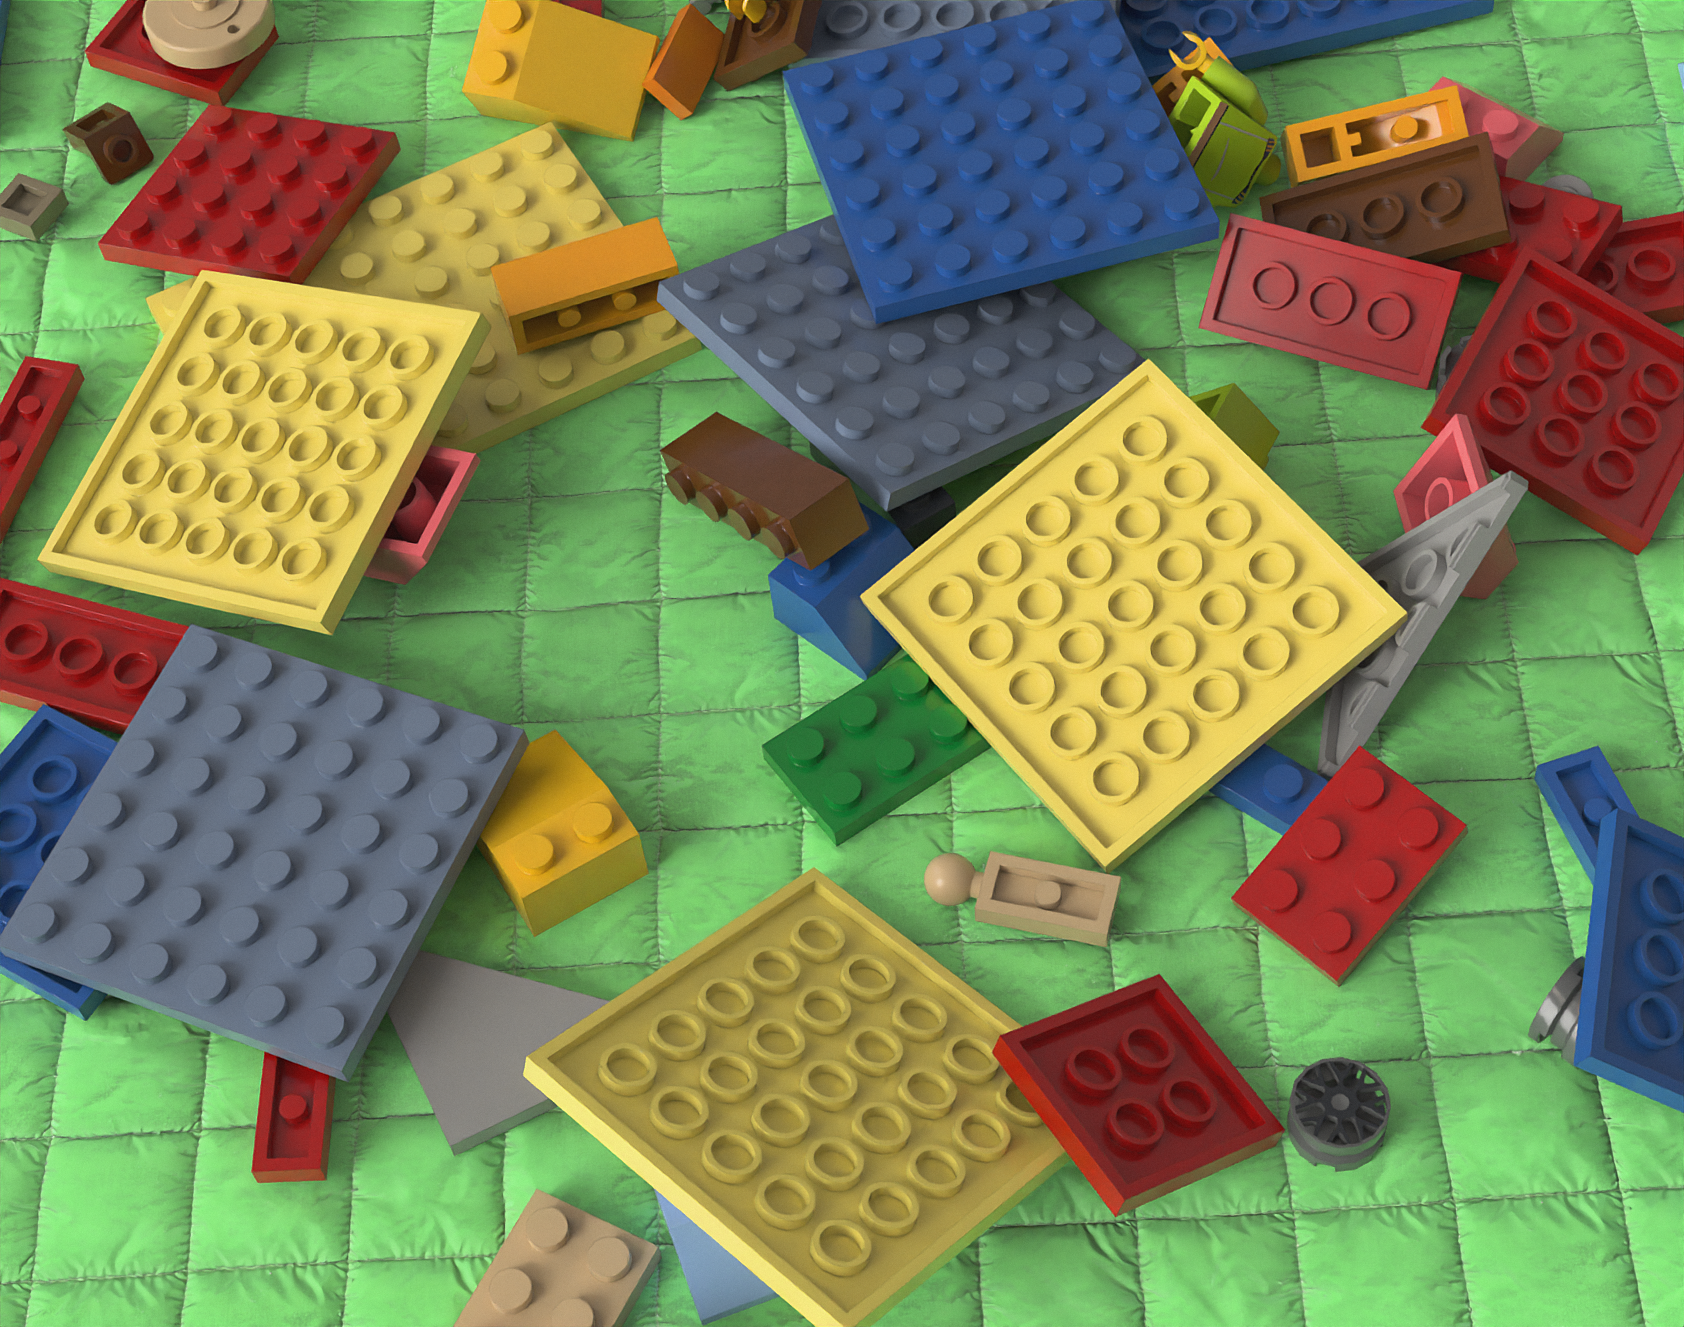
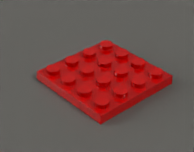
M209 104L98 242L104 259L112 262L198 276L201 270L302 285L400 152L401 148L396 133Z
M1524 245L1512 262L1420 428L1437 437L1455 414L1467 415L1490 469L1500 475L1513 471L1528 480L1527 491L1638 556L1649 544L1684 473V337Z

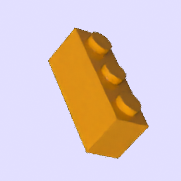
M658 217L629 224L618 229L490 267L499 304L518 355L666 310L656 301L659 282L679 274L678 264Z

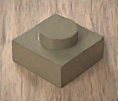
M18 173L0 194V228L38 241L69 205L63 189Z

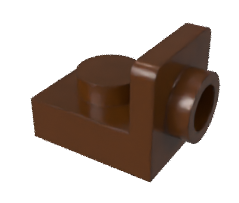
M109 102L62 129L71 146L90 156L104 181L110 185L116 184L154 159L151 149L130 112Z

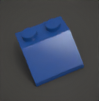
M859 502L869 527L868 531L811 571L786 557L768 574L774 618L865 681L878 673L902 647L871 614L862 602L860 595L915 550L897 526Z

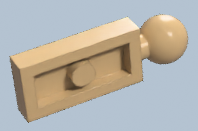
M990 851L985 872L975 871L972 863L960 854L945 853L935 857L925 870L924 885L929 896L937 903L945 906H956L966 902L970 897L977 898L975 921L1107 947L1121 892V877Z

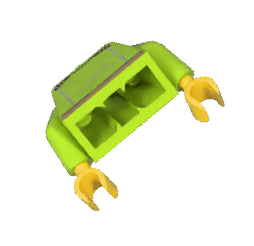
M1183 31L1184 36L1197 44L1196 54L1191 59L1183 60L1169 49L1170 56L1178 67L1184 70L1198 69L1204 75L1202 79L1192 75L1168 119L1213 209L1217 205L1235 208L1243 203L1254 183L1270 186L1278 178L1281 171V160L1278 155L1272 153L1277 145V136L1265 126L1268 111L1254 82L1220 56L1214 60L1207 55L1205 43L1197 34L1191 31Z

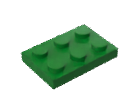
M907 654L764 743L762 751L764 760L832 842L839 846L992 746L967 720V717L948 699L922 668Z

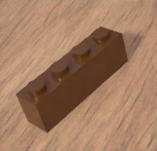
M715 412L660 450L669 470L665 475L666 483L679 502L684 505L690 503L698 507L712 521L719 522L721 520L735 528L744 539L748 541L755 539L767 546L778 558L785 559L787 557L810 571L869 530L849 478L718 412Z

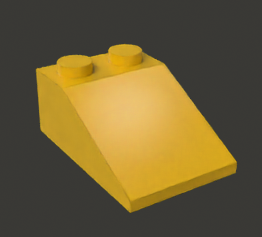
M486 0L462 92L483 116L540 126L551 121L557 129L634 142L647 92L642 83L656 57L660 39L656 35L551 0Z
M555 729L529 743L476 845L531 933L536 937L644 877L649 872L639 833L609 788Z

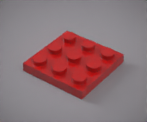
M1160 974L999 1036L992 1051L994 1057L1115 1217L1275 1147L1285 1131V1128Z

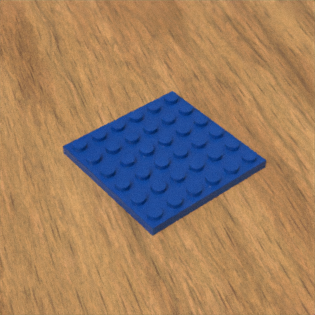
M1109 0L1073 1L783 71L786 93L876 324L1219 239L1220 221Z

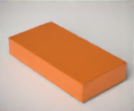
M691 3L678 11L642 86L680 120L692 115L716 67L725 35Z

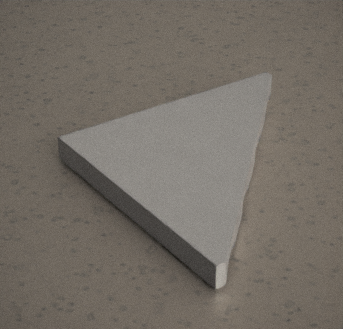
M1509 471L1357 562L1407 612L1408 620L1401 625L1394 635L1326 691L1317 774L1330 781L1358 746L1364 747L1528 489V480L1513 471Z
M419 950L387 1009V1013L454 1156L558 1107L523 1076L526 1056L610 1001Z

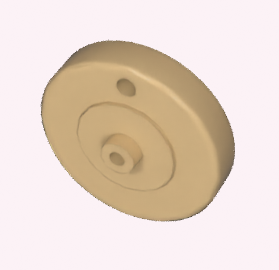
M147 0L143 9L144 27L155 52L172 64L192 69L221 67L248 56L267 39L275 22V8L272 0Z

